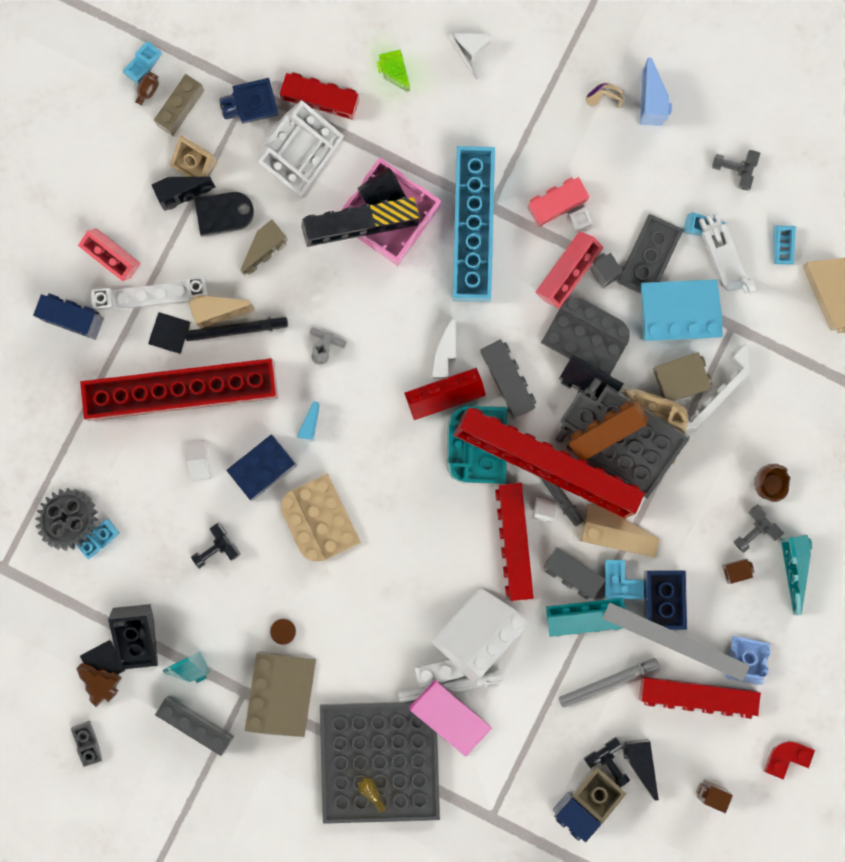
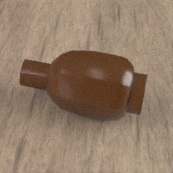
M148 71L147 74L141 77L137 86L138 97L135 103L142 106L145 99L153 96L159 85L157 80L159 76Z

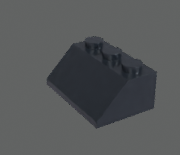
M575 355L571 356L558 378L563 386L569 389L573 387L578 392L580 390L584 391L586 387H589L595 377L601 379L602 382L596 390L595 399H598L607 384L617 391H620L624 384Z

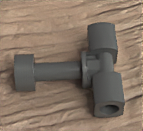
M749 150L746 160L741 161V164L724 160V155L716 154L712 169L720 170L721 167L738 171V176H741L738 188L749 191L754 176H752L753 169L758 164L760 152Z
M757 504L748 512L756 521L753 523L755 528L743 539L739 536L733 542L740 551L745 553L750 548L748 544L760 533L763 535L767 533L773 541H776L784 532L765 517L767 514Z

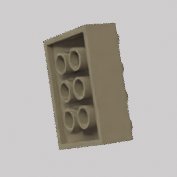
M262 651L256 653L245 731L305 737L316 659Z

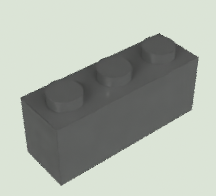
M555 547L543 566L546 568L545 572L553 578L557 575L563 579L561 583L570 589L574 586L579 590L577 594L585 599L589 597L594 599L606 580L558 547Z

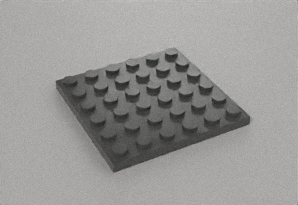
M414 702L320 704L323 824L440 820L437 732L410 711L409 707Z

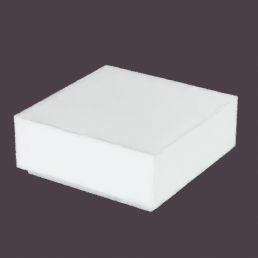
M587 207L568 214L575 232L594 224Z

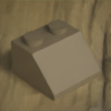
M595 767L580 782L572 798L603 824L627 793L602 770Z

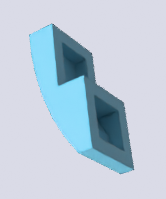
M147 41L135 53V58L123 69V74L138 85L141 77L154 67L162 52Z

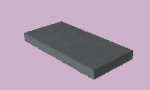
M649 214L617 283L641 294L640 283L660 282L684 229Z

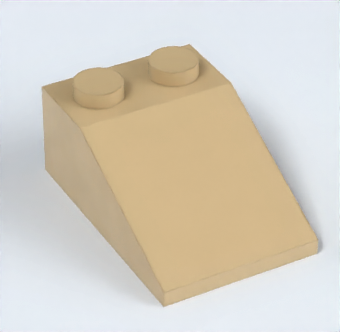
M198 295L192 298L193 301L188 302L195 323L201 329L255 311L251 302L246 300Z

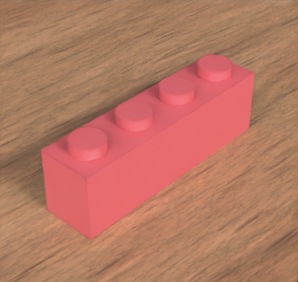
M579 231L535 293L544 302L560 309L604 247L595 237Z

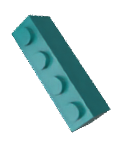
M623 598L546 606L549 637L622 629V627L602 618L609 603L626 610Z

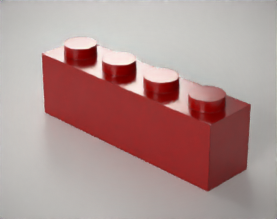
M295 72L285 74L280 91L281 100L295 104L302 100L312 109L350 120L354 119L359 103V94L353 89L346 88L344 90L338 88V85L333 83H320V80L316 78L306 79L301 74Z
M477 367L404 392L414 421L486 396Z

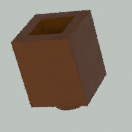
M741 559L722 565L728 584L753 578L754 567L748 559Z

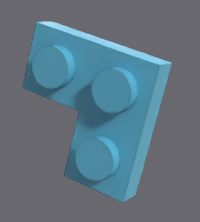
M605 560L606 580L604 583V598L644 599V580L625 579V560Z

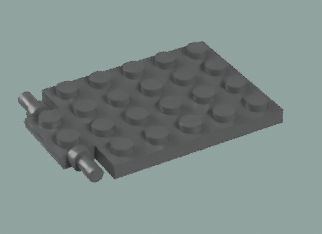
M595 377L589 387H586L584 391L580 390L561 418V431L555 439L562 443L566 435L571 433L572 430L576 432L581 429L583 431L588 428L587 425L592 421L604 419L603 416L612 410L616 412L623 403L627 401L633 402V400L608 384L598 399H595L596 390L602 382L601 379ZM641 406L649 418L647 425L588 458L587 461L605 470L611 476L614 475L622 478L623 482L628 485L634 484L640 487V491L644 492V497L648 499L686 445L690 436ZM567 444L566 448L573 451L570 445Z

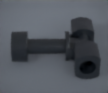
M218 522L209 529L215 537L213 541L215 545L202 554L196 552L191 556V559L200 569L206 565L205 560L218 551L220 553L225 552L230 561L239 557L241 553L236 545L231 543L226 537L227 532L221 523Z
M614 737L604 744L605 747L597 752H591L583 759L590 769L599 763L601 765L606 764L615 777L614 782L621 788L630 779L626 773L621 774L612 760L615 757L613 753L623 747L617 737Z

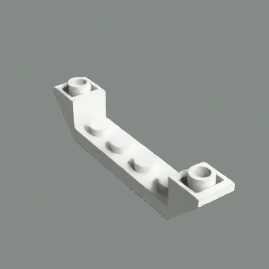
M205 276L186 278V282L120 290H112L111 288L91 290L92 308L95 310H122L193 301L192 298L198 295L207 296Z
M748 344L742 347L738 345L731 352L733 356L730 360L740 371L736 369L729 376L731 380L727 385L723 383L716 390L718 394L714 398L710 396L703 403L705 407L700 412L697 410L690 417L692 421L688 420L686 430L696 429L750 374Z

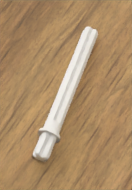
M498 670L485 673L474 683L466 677L441 684L453 693L480 686L487 687L489 684L502 682L503 677L501 671ZM428 686L400 692L398 694L399 701H415Z

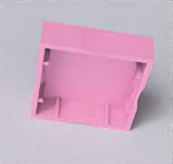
M379 157L365 176L362 184L385 169L390 168L406 197H414L420 219L417 226L357 238L398 267L442 206V201L420 185L409 181L399 170ZM358 190L349 198L341 211L348 207L354 209L366 204Z

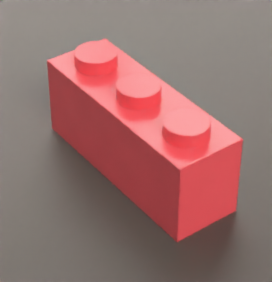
M571 177L563 182V186L559 188L554 186L546 191V195L542 197L538 195L532 198L527 208L537 226L540 227L587 202L590 196L580 178L573 179Z
M97 228L88 230L78 244L82 250L121 281L132 278L141 265L139 261Z

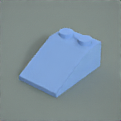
M648 57L642 69L640 125L662 126L665 120H668V116L671 115L672 103H669V95L652 58Z

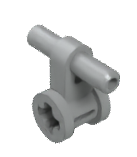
M314 327L309 332L311 335L322 339L321 342L315 343L312 348L311 358L317 365H323L328 361L330 343L341 348L346 346V341L335 337L331 332H323Z

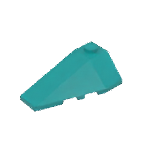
M201 652L195 653L162 670L164 674L187 682L195 680L196 683L207 678L206 674L210 673Z

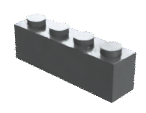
M500 339L480 349V353L513 418L516 419L535 409L534 404L537 402L534 395L528 393L526 389L528 384L524 376H519L517 372L519 366L515 359L511 360L508 354L511 352L506 342L503 343Z
M170 696L163 700L155 714L158 718L220 756L225 753L234 738L232 734Z

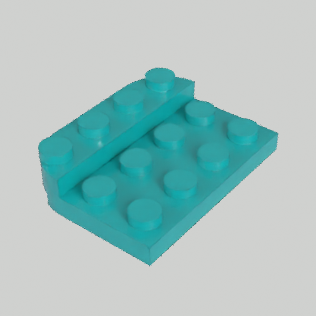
M464 406L453 411L448 420L447 469L450 477L461 483L506 484V461L453 436L461 416L468 408L472 409L473 407L480 409L488 417L494 416L500 419V423L507 426V407Z

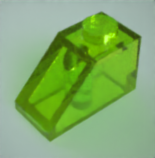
M401 49L379 54V61L376 62L378 72L383 73L384 79L406 92L410 91Z

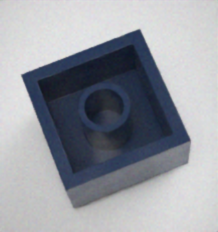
M569 792L553 808L555 820L563 828L569 827L570 834L578 841L582 839L586 843L601 826V823L573 799L572 794Z

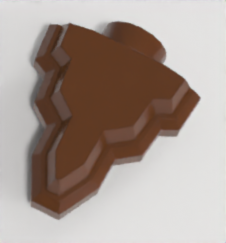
M83 663L76 668L80 679L86 684L85 691L90 695L89 701L95 707L104 700L110 702L119 692L116 686L122 677L117 673H109L104 669L97 670L93 666Z

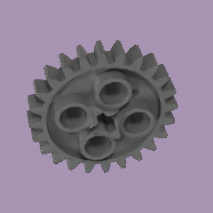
M69 488L66 489V492L59 489V495L52 492L53 498L45 497L47 503H40L43 510H37L41 514L40 517L35 518V520L40 522L35 526L37 529H41L38 535L43 536L42 541L48 542L47 545L50 547L54 546L57 550L62 547L63 550L67 551L68 546L75 550V544L81 547L82 540L88 542L87 535H94L90 530L97 529L93 522L99 520L93 516L98 513L97 510L93 509L96 505L91 502L92 499L89 496L86 497L84 492L79 493L77 489H74L73 492ZM77 504V509L71 511L72 506ZM59 509V513L53 517L54 511ZM81 522V526L75 530V525ZM62 527V532L56 535L58 528Z

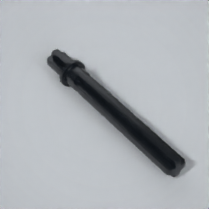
M268 317V319L188 330L185 332L186 341H196L268 330L273 332L274 329L287 328L288 319L287 317L273 319Z

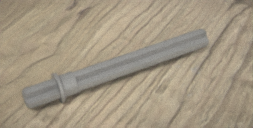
M656 658L643 663L638 662L636 666L559 697L561 706L567 707L642 675L645 677V674L659 669V663Z

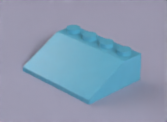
M717 279L640 283L642 340L723 337L722 312Z

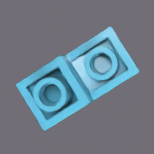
M106 519L97 529L92 531L93 536H86L88 542L82 540V546L80 547L77 544L76 546L89 560L116 538L120 532L109 519Z

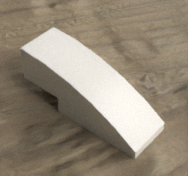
M451 320L440 339L433 365V379L447 378L448 360H456V320Z
M536 496L532 518L550 523L554 522L556 501Z

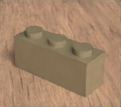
M185 74L154 118L156 125L171 136H174L205 91L202 84Z

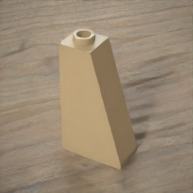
M845 258L807 262L803 265V269L830 331L837 330V333H844Z

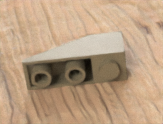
M272 219L256 232L240 270L244 276L252 274L257 269L256 266L258 264L267 262L272 257L271 254L274 251H280L287 245L288 239Z

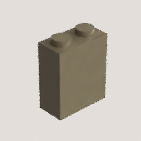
M699 352L653 368L662 398L677 401L711 389L712 379L709 374H706L704 368L706 367V362Z

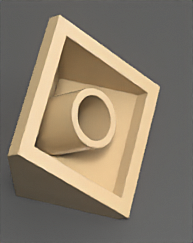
M181 135L179 136L170 167L186 177H208L217 161L213 154Z

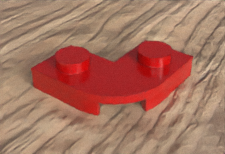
M794 741L783 742L772 749L764 772L784 780L790 761L809 769L815 750Z

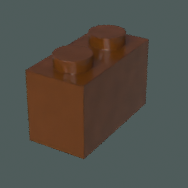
M704 779L703 783H700L696 790L697 798L703 804L726 814L733 794L727 789Z

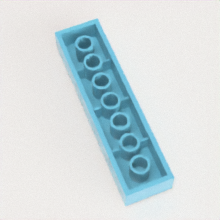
M457 146L453 301L491 302L495 147Z

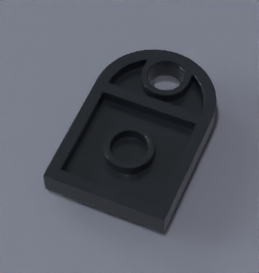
M228 192L194 198L201 237L242 230L253 220V204L243 193ZM242 205L249 206L247 214L239 212V208Z

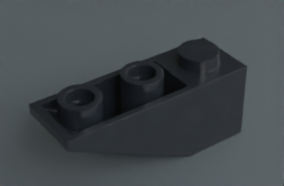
M167 177L151 185L164 211L172 210L177 205L189 202L194 197L206 194L213 188H216L211 177Z

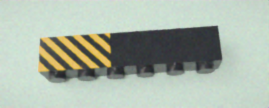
M402 197L396 201L385 200L379 204H365L354 209L348 207L342 211H328L317 216L311 214L302 219L301 228L306 246L311 247L417 226L420 216L414 197Z

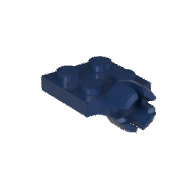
M269 78L232 86L233 93L231 95L219 98L222 115L226 120L237 117L240 118L242 124L279 116Z

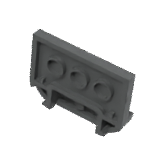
M571 298L560 307L541 344L568 359L575 355L606 374L611 375L629 342L630 330L622 320L580 298Z

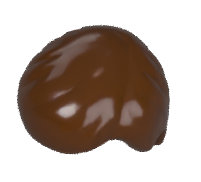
M777 463L761 467L754 477V486L757 494L771 502L783 500L789 492L791 477L787 472L788 469Z

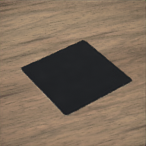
M158 312L148 344L180 354L185 341V332L189 329L190 321Z
M111 640L80 655L83 664L91 665L97 670L104 669L109 673L115 672L117 674L125 671V669H119L115 648Z

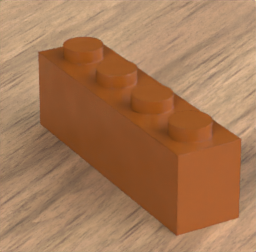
M627 401L616 412L612 410L603 416L604 419L592 421L587 425V429L583 431L579 429L574 432L568 444L578 459L587 460L646 426L649 418L638 401Z

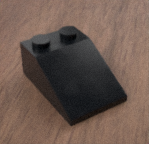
M151 604L112 608L108 622L119 669L158 666L155 624Z

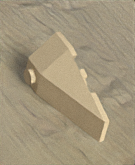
M587 504L580 542L656 557L659 542L657 537L600 506Z

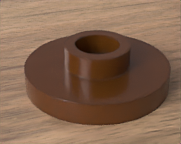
M279 619L271 626V638L277 644H288L295 638L296 627L288 619Z

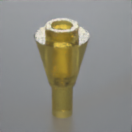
M365 778L360 781L357 790L375 805L379 813L383 812L386 808L380 800L374 779Z

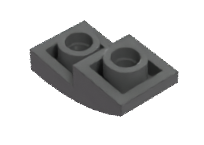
M87 721L73 726L71 732L77 744V752L83 767L102 761V755L91 722Z

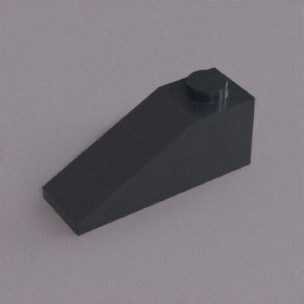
M650 740L626 741L625 747H622L624 759H627L651 797L658 801Z

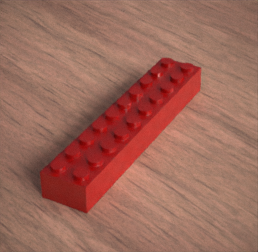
M272 358L80 381L84 420L87 421L278 399L275 364Z
M468 408L461 416L453 436L624 519L637 513L645 494L640 491V487L634 484L628 485L618 476L613 475L611 477L605 474V470L599 467L593 468L583 459L576 460L570 457V453L554 449L550 443H541L535 440V436L519 432L515 426H506L500 423V419L484 415L480 409Z

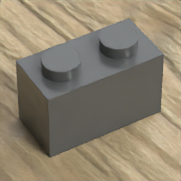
M603 253L596 257L590 269L602 289L619 279L623 273L612 253L608 255Z

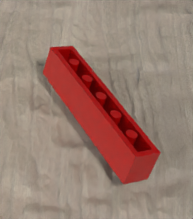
M522 483L498 485V489H495L496 501H500L497 517L498 520H502L499 536L500 539L504 540V547H501L502 559H506V566H503V576L508 579V585L505 586V595L509 597L510 601L534 599Z
M642 676L639 700L644 702L645 706L655 707V704H663V708L675 709V706H681L682 710L694 711V708L702 709V713L713 714L714 711H721V715L733 716V713L741 714L740 717L752 719V716H759L761 692L755 690Z

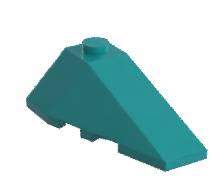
M808 535L780 538L793 615L797 616L802 615L811 557L810 550H812V541L808 538Z

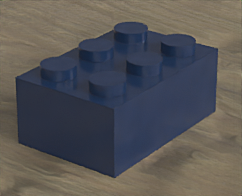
M50 293L47 296L40 295L33 314L34 317L43 322L96 340L104 320L95 309L84 306L82 309V306L77 305V303L67 299L64 302L63 299Z
M271 434L226 471L248 499L253 501L295 468L297 464L275 436Z
M644 570L645 619L670 630H687L685 570Z

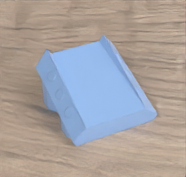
M732 636L729 656L750 665L742 682L763 685L764 678L768 675L767 661L770 656V643ZM725 674V677L728 678L729 680L732 679V680L741 681V680L736 679V678H734V677H732V676H730V675H728V674Z

